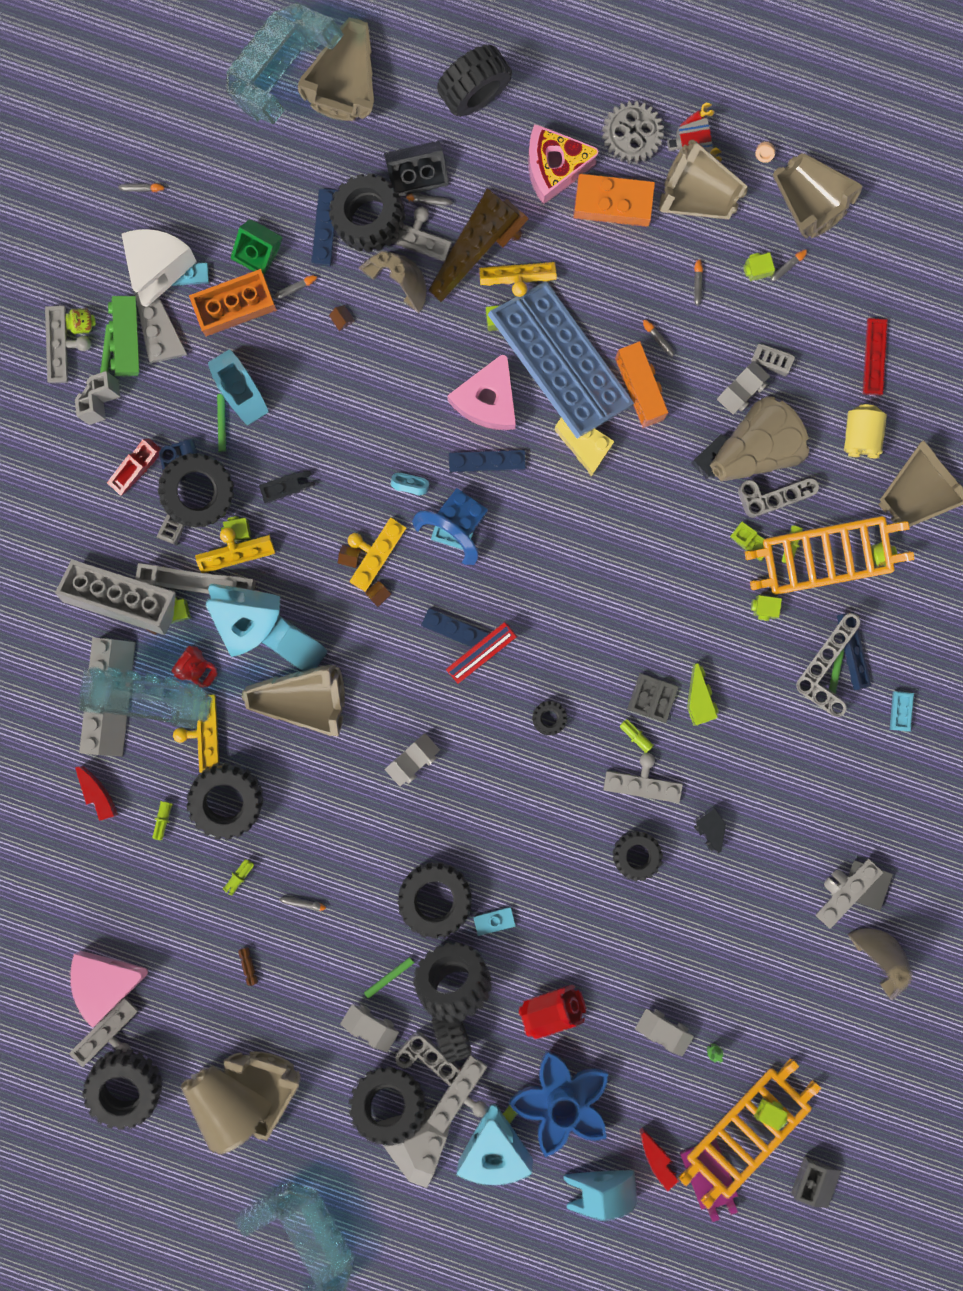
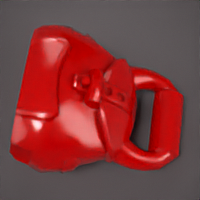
M188 646L171 669L175 678L190 680L202 688L209 687L218 675L217 668L205 660L201 650L195 646ZM206 668L212 669L202 683L199 678L203 675Z

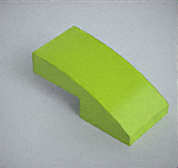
M743 522L739 524L730 536L746 551L764 548V539ZM759 557L756 559L762 562L765 557Z

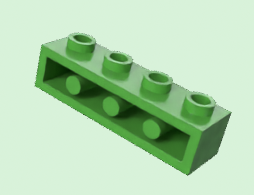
M112 296L111 302H108V314H112V321H109V332L113 333V340H110V351H114V359H110L111 370L115 371V376H138L136 296Z

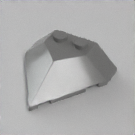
M436 1107L424 1110L426 1116L420 1123L421 1128L419 1131H415L411 1139L405 1140V1143L400 1145H383L407 1180L425 1188L428 1187L433 1177L451 1125L450 1122L444 1133L427 1123L428 1118ZM402 1115L387 1118L377 1123L390 1126L398 1122Z

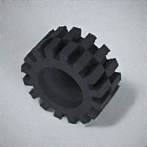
M554 701L543 702L533 712V725L541 734L548 736L556 735L565 728L567 713L559 703ZM546 711H553L557 715V721L552 726H547L542 721V716Z

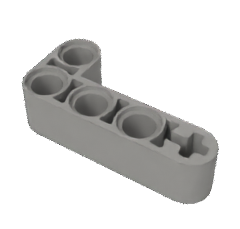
M806 479L761 496L758 485L754 481L749 480L739 487L738 495L746 515L755 518L812 497L818 492L819 485L814 479ZM744 486L752 488L751 495H747L744 492ZM806 486H811L812 490H807L801 493L800 490L804 489ZM787 491L794 493L795 497L793 500L787 497ZM769 497H774L776 499V506H771L769 504ZM751 504L758 505V513L751 510Z
M421 1032L412 1034L396 1055V1063L401 1068H408L417 1058L421 1059L449 1086L455 1079V1072H457V1076L461 1070V1067L455 1062L447 1063L440 1048ZM414 1039H421L423 1045L420 1047L414 1046ZM435 1052L438 1057L435 1060H430L427 1054ZM407 1053L410 1056V1060L402 1061L400 1055ZM444 1065H449L452 1071L445 1073L441 1068Z

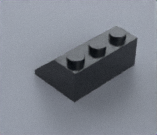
M439 141L384 153L390 182L397 190L399 196L449 185L443 151Z

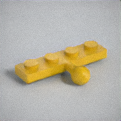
M555 262L479 268L481 285L490 286L514 283L512 292L517 297H522L527 293V285L525 283L556 280Z
M390 518L372 546L364 542L360 534H350L348 544L352 548H361L367 552V555L349 582L366 592L406 527Z
M224 528L220 532V538L228 546L195 555L196 562L201 573H206L275 554V549L270 535L235 544V531L232 528Z
M216 695L195 696L197 730L187 731L185 728L179 727L173 732L174 740L179 743L185 742L188 738H198L199 773L207 767L210 768L213 764L219 763Z

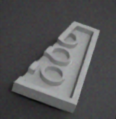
M135 292L149 362L155 363L187 356L160 298L155 299L149 306H143L138 292Z

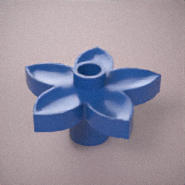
M546 1050L539 1067V1077L542 1086L523 1088L509 1100V1105L524 1118L540 1120L538 1140L545 1157L556 1153L564 1146L570 1131L586 1140L597 1141L607 1139L603 1119L597 1109L590 1105L603 1094L607 1084V1071L596 1068L585 1069L570 1077L565 1062L558 1055Z

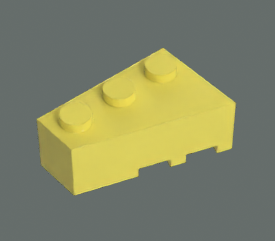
M562 417L555 426L557 434L568 448L572 450L592 477L614 441L596 429L577 439Z

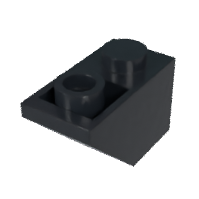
M710 808L693 820L696 824L694 828L700 836L704 835L707 839L705 844L709 850L719 854L722 851L726 824L716 809Z

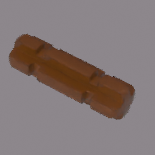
M242 948L238 950L239 957L242 958L241 964L244 975L247 976V985L252 986L258 983L257 976L254 975L255 969L252 958L249 957L251 955L249 948Z

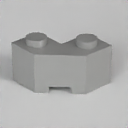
M753 361L724 390L717 400L733 415L738 410L742 412L749 405L747 400L756 391L760 393L768 385L765 381L770 376Z
M107 371L90 376L86 381L87 386L82 394L79 393L75 398L76 416L88 425L106 420L104 402L120 397L119 381Z
M424 733L384 770L399 786L405 782L409 784L417 777L415 773L424 764L429 766L437 759L435 755L440 749Z
M352 1004L340 1024L358 1038L360 1036L367 1040L370 1046L388 1052L399 1033L393 1027L394 1023L388 1019L380 1020L375 1018L370 1013L371 1010L365 1005L357 1006Z
M646 1009L635 1029L651 1041H656L670 1052L683 1057L694 1037L688 1032L689 1028L681 1023L678 1025L670 1023L664 1018L665 1014L657 1009L654 1012Z

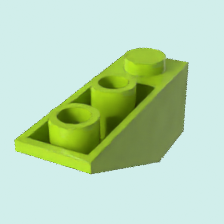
M698 663L692 667L687 709L693 726L718 718L716 714L719 713L716 703H712L710 698L712 695L709 684H705V671L702 666L699 667Z

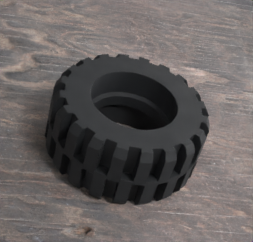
M484 44L481 47L478 46L473 50H469L465 55L460 56L457 61L452 63L443 72V76L439 78L437 90L453 115L459 117L468 116L487 106L489 102H492L495 97L503 92L502 90L508 86V82L511 80L512 69L497 47Z
M369 173L367 176L359 174L355 179L353 177L347 179L348 182L346 184L342 183L339 186L340 190L334 192L332 196L334 201H330L329 207L331 210L329 217L333 228L348 247L354 248L359 252H362L364 249L366 253L373 252V249L379 251L383 249L382 246L392 244L391 240L393 238L397 239L400 235L398 231L403 230V221L406 217L405 207L397 190L390 181L385 180L380 175L375 177L374 174ZM370 201H377L383 204L382 212L374 222L367 225H355L352 223L355 211L362 204Z
M200 453L182 455L172 460L162 471L163 473L158 481L159 501L167 515L176 522L189 527H206L218 522L221 517L223 518L226 515V511L230 509L232 505L231 500L234 498V484L231 481L229 471L214 457ZM191 472L205 474L214 486L212 500L206 506L198 509L184 505L178 496L180 480Z
M225 762L223 765L217 763L213 764L210 768L204 769L195 778L187 794L186 800H188L186 807L187 811H190L189 818L191 822L194 821L196 823L195 827L198 831L202 829L205 831L204 835L208 837L210 834L214 835V839L220 840L221 837H225V840H231L233 836L238 838L252 828L260 815L263 797L262 788L258 785V779L256 776L252 777L250 775V770H243L241 765L236 764L233 766L230 762ZM229 785L240 792L243 797V807L237 815L222 817L215 814L209 808L207 796L214 786Z
M428 862L416 867L404 879L399 890L398 905L403 922L411 928V931L417 932L425 938L426 936L432 937V939H437L441 936L444 938L451 933H455L464 925L471 911L472 894L467 879L455 867L442 862ZM430 882L445 884L453 895L451 910L440 918H430L424 915L417 905L419 890Z
M446 943L445 946L441 947L439 945L435 947L434 951H429L425 954V959L422 958L418 963L420 967L415 969L414 975L416 977L413 978V984L422 1006L429 1015L437 1017L440 1021L447 1019L448 1022H455V1019L462 1021L466 1019V1016L470 1015L472 1017L476 1014L475 1011L477 1009H482L484 1006L483 1002L487 1001L490 996L488 992L492 988V979L483 958L477 950H473L469 945L463 946L462 943H455V945ZM454 972H465L468 974L466 982L459 989L447 993L437 991L439 983L445 976Z
M117 1049L114 1054L110 1051L96 1061L84 1082V1090L82 1092V1097L85 1099V1108L90 1109L89 1114L92 1118H97L96 1122L99 1124L105 1123L107 1128L110 1129L117 1127V1130H124L125 1127L132 1129L136 1127V1124H143L146 1118L152 1115L162 1092L161 1075H158V1067L156 1065L152 1066L153 1061L149 1057L145 1059L143 1053L138 1052L136 1054L131 1049H127L126 1052H123V1049ZM114 1077L127 1078L137 1086L140 1097L132 1101L118 1100L109 1093L106 1081Z
M393 1067L376 1068V1071L367 1072L366 1077L360 1078L357 1081L359 1083L356 1088L353 1087L351 1091L353 1097L352 1099L349 1098L351 1110L348 1111L349 1116L353 1119L351 1123L354 1128H357V1133L361 1137L378 1145L394 1146L395 1144L405 1143V1140L411 1139L414 1136L415 1131H419L421 1128L420 1123L426 1116L424 1109H427V1104L424 1102L425 1094L420 1088L421 1085L410 1074ZM387 1087L397 1089L403 1095L405 1101L402 1117L398 1122L390 1126L377 1123L371 1114V1103L378 1091Z

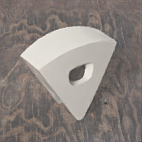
M150 229L122 233L132 288L135 292H138L143 306H149L196 263L191 249L184 242L168 233Z

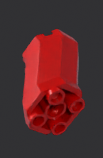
M569 985L523 1001V1006L519 1007V1015L523 1021L525 1034L528 1037L532 1036L534 1039H538L584 1023L585 1018H582V1014L586 1013V1005L582 993L579 990L575 991L573 989L575 986Z

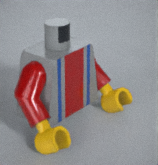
M703 104L701 110L689 116L680 125L676 133L677 138L667 140L669 151L679 150L680 152L684 145L689 146L688 142L694 140L721 162L722 158L720 156L716 157V155L722 153V151L718 148L713 149L708 118H705V115H714V110L707 112V108L712 106V104Z

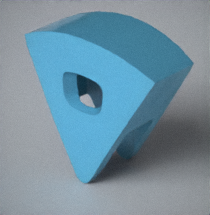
M230 349L208 362L211 375L217 387L246 425L251 424L269 412L253 380Z
M219 584L209 585L208 591L211 599L207 601L206 606L231 657L246 653L258 646L269 635L275 625L280 609V596Z
M278 615L276 624L269 635L262 641L263 644L303 671L318 667L327 654L325 647L280 615Z
M489 1105L486 1115L482 1117L458 1161L457 1175L466 1180L486 1185L512 1183L531 1175L533 1158L497 1105Z
M633 1170L596 1171L564 1175V1180L569 1185L580 1188L583 1199H577L567 1204V1209L599 1220H611L629 1214L637 1205L635 1172Z

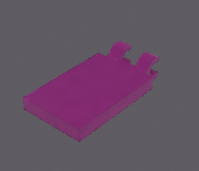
M714 1139L710 1144L722 1155L717 1140ZM695 1147L680 1152L686 1169L692 1164L687 1159V1156ZM704 1149L697 1158L728 1188L732 1184L730 1174ZM699 1171L692 1178L691 1184L700 1208L703 1210L707 1207L700 1199L714 1186ZM736 1191L729 1198L720 1194L709 1209L707 1208L712 1222L720 1220L716 1208L726 1204L730 1215L738 1213L733 1198L738 1196Z

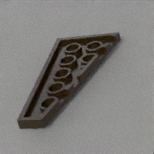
M488 188L485 190L429 288V291L440 302L449 295L519 216Z

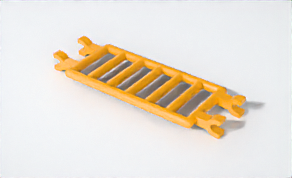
M880 516L766 538L763 540L764 548L744 552L747 560L766 557L769 578L750 581L751 589L757 590L771 586L772 593L777 595L893 573L895 570L894 563L914 560V554L911 551L892 555L889 539L890 532L908 530V521L887 525L886 518ZM879 525L886 562V566L874 568L868 527ZM860 528L867 570L855 572L848 530ZM841 532L847 574L836 576L829 534ZM816 536L822 537L828 577L821 579L816 577L810 538ZM802 539L809 581L798 583L790 541ZM783 543L790 581L789 585L784 586L778 585L771 546Z
M791 1058L779 1072L770 1068L688 1154L687 1159L692 1164L678 1178L687 1186L700 1171L714 1186L700 1199L708 1209L720 1194L726 1198L731 1197L812 1110L808 1101L822 1088L812 1080L806 1089L799 1094L785 1080L799 1067ZM773 1078L802 1109L793 1116L783 1107V1110L788 1113L787 1121L789 1123L782 1130L777 1131L762 1123L775 1136L767 1145L737 1114L745 1106L753 1115L755 1114L758 1107L751 1100L758 1092L768 1102L772 1103L774 1100L780 1103L764 1087ZM731 1121L762 1150L755 1159L724 1130ZM718 1135L748 1164V1167L741 1174L710 1144ZM704 1149L735 1179L728 1188L697 1158Z

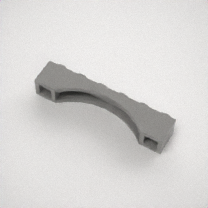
M138 563L136 580L153 586L209 594L208 587L210 584L255 591L256 581L253 579L204 574Z

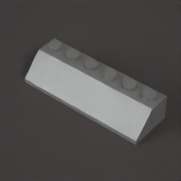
M72 559L55 592L64 603L166 635L173 619L175 592Z
M92 637L79 753L123 757L136 642Z

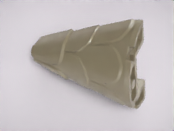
M349 17L330 38L329 44L320 52L312 65L301 76L298 83L299 94L303 100L307 99L311 103L310 107L317 112L344 121H355L356 117L363 119L371 113L374 96L368 23Z
M764 397L754 403L732 436L725 441L710 467L720 481H727L797 466L805 461L809 453V447L806 445V441L809 438L805 426L797 413L784 401L778 402L775 400V397Z
M336 665L319 666L280 678L276 676L248 685L242 691V700L245 701V706L248 710L276 720L281 719L329 736H339L343 723V716L340 715L343 711L342 707H345V691L342 673Z
M863 928L847 934L859 952L863 950L888 975V978L879 984L891 1001L894 1000L908 987L912 978V969L902 946L894 937L877 929Z

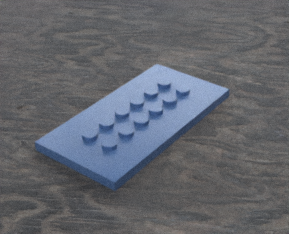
M546 281L528 290L524 296L515 297L488 313L490 319L577 439L634 404Z

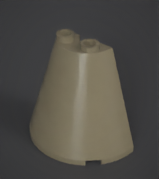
M690 140L688 142L690 145H684L676 156L664 183L665 194H661L660 211L663 213L730 219L731 215L735 214L738 209V199L746 195L747 185L697 141Z
M803 152L797 157L791 158L788 162V167H779L773 173V178L801 235L805 238L809 236L811 238L818 237L836 225L848 213L846 209L849 208L850 203L855 204L863 187L860 183Z
M379 252L360 265L359 269L373 280L384 267L389 268L391 271L390 277L400 284L407 295L404 303L420 313L426 300V282L421 270L412 260L400 254Z
M923 440L885 491L878 505L885 513L889 511L893 517L890 519L893 523L908 521L909 527L963 505V487L954 479Z
M250 1051V1055L234 1054L224 1062L225 1073L272 1103L264 1122L259 1121L257 1126L254 1127L256 1130L254 1136L257 1139L268 1140L299 1086L300 1073L294 1070V1065L291 1062L274 1054Z
M213 1065L207 1069H202L197 1074L195 1080L193 1078L187 1079L181 1084V1089L207 1147L212 1153L224 1154L243 1144L256 1132L254 1127L257 1126L259 1121L264 1122L272 1104L269 1100Z

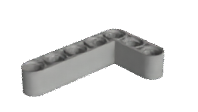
M854 613L847 614L841 620L796 684L797 690L835 717L845 714L847 703L844 699L819 683V681L859 628L861 620ZM848 617L856 619L857 625L855 627L847 626L846 619ZM836 633H843L845 635L843 643L835 641ZM827 648L834 652V656L831 659H827L823 655V651ZM815 664L820 665L822 673H813L812 666ZM808 680L811 683V688L808 690L803 689L801 681ZM819 691L827 694L825 701H820L817 698ZM836 702L841 703L843 711H834L833 704Z

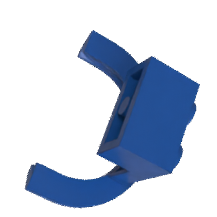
M456 488L437 514L429 511H420L416 513L412 523L417 532H419L424 524L435 525L445 530L462 546L465 554L462 563L465 565H475L478 560V550L469 536L482 522L488 509Z

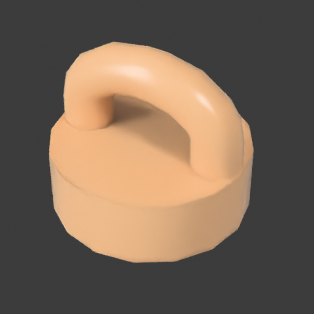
M770 142L760 143L756 149L757 159L761 162L771 161L775 156L774 145Z

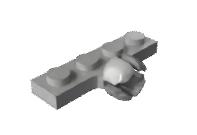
M869 859L850 877L846 876L841 870L834 871L831 875L839 883L836 885L830 878L826 879L824 886L831 892L832 897L815 916L831 929L883 872Z

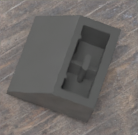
M804 1156L791 1191L792 1196L795 1200L812 1207L828 1208L841 1170Z

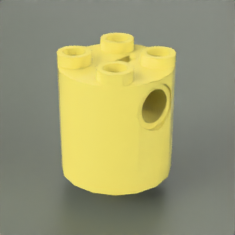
M863 404L848 411L844 451L848 453V456L860 457V454L868 455V458L876 459L883 453L887 414L878 407Z

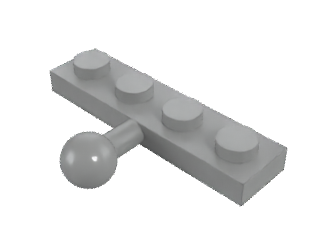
M418 207L414 212L416 220L413 228L404 226L403 230L398 231L400 234L398 238H393L391 242L445 262L451 242L420 231L422 223L429 218V212L424 207Z
M45 306L47 382L68 383L67 348H78L80 351H87L91 347V341L86 336H80L77 340H67L66 307Z
M644 753L640 757V764L642 766L641 776L606 771L603 790L679 803L683 784L648 778L650 768L655 763V758L650 753Z
M124 997L69 1055L83 1067L107 1042L116 1050L123 1049V1052H126L127 1049H131L127 1043H121L114 1035L139 1009Z
M469 1056L428 1118L427 1123L444 1133L463 1103L472 1108L475 1116H485L488 1111L486 1103L483 1101L476 1102L468 1097V1095L487 1068V1065L474 1056Z

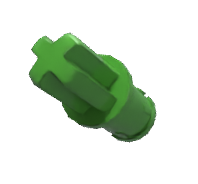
M710 1044L711 1047H707L709 1059L722 1063L723 1050L716 1044Z

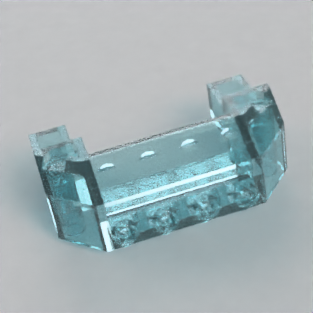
M294 3L277 10L267 18L263 26L256 32L252 40L244 47L241 54L227 70L226 92L238 107L257 122L263 119L274 125L285 109L274 95L268 92L304 47L314 51L321 44L333 49L344 34L332 18L301 4Z
M97 667L84 669L79 693V711L96 714L107 712L170 722L173 726L192 729L197 728L198 720L207 721L212 698L198 684L181 683L173 677L160 679L158 675L146 673V676H141L138 674L139 672L127 670V673H123L114 667H107V670ZM126 682L132 683L130 686L125 685Z
M288 1182L277 1186L271 1194L237 1213L234 1221L243 1237L279 1218L315 1282L301 1291H346L355 1258L316 1189Z

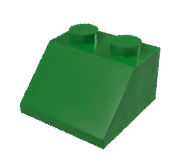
M249 219L239 227L230 259L253 272L261 269L263 275H265L278 253L283 237Z

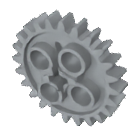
M628 101L626 107L621 103L620 110L614 107V114L608 113L609 119H605L604 124L606 126H603L602 129L603 132H606L603 134L602 139H607L604 146H610L608 152L614 151V158L621 156L620 162L627 158L628 164H630L631 159H634L637 164L639 158L645 162L646 155L652 158V151L657 153V146H661L662 141L660 139H663L664 136L661 133L664 126L659 125L662 119H656L658 112L652 114V107L645 109V103L640 107L638 106V101L635 102L634 106ZM627 117H633L636 121L629 122ZM648 128L650 133H644L642 129ZM620 131L624 136L618 137L615 133ZM637 143L639 147L633 148L630 144Z

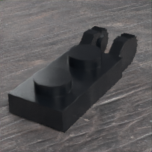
M308 470L298 474L293 473L259 485L264 503L268 504L313 488L315 486L314 481L302 485L298 483V479L311 476V471Z

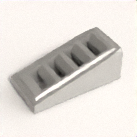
M758 344L751 362L755 361L764 368L786 376L789 373L795 356ZM764 351L765 354L762 360L758 359L761 352ZM771 354L772 357L770 361L766 362L768 355ZM778 357V363L774 365L775 358ZM783 360L786 361L784 368L780 367Z
M167 515L157 538L177 546L185 525L171 521L172 518ZM169 524L178 527L177 530L168 528ZM166 531H168L170 533H173L174 536L170 537L168 535H165Z

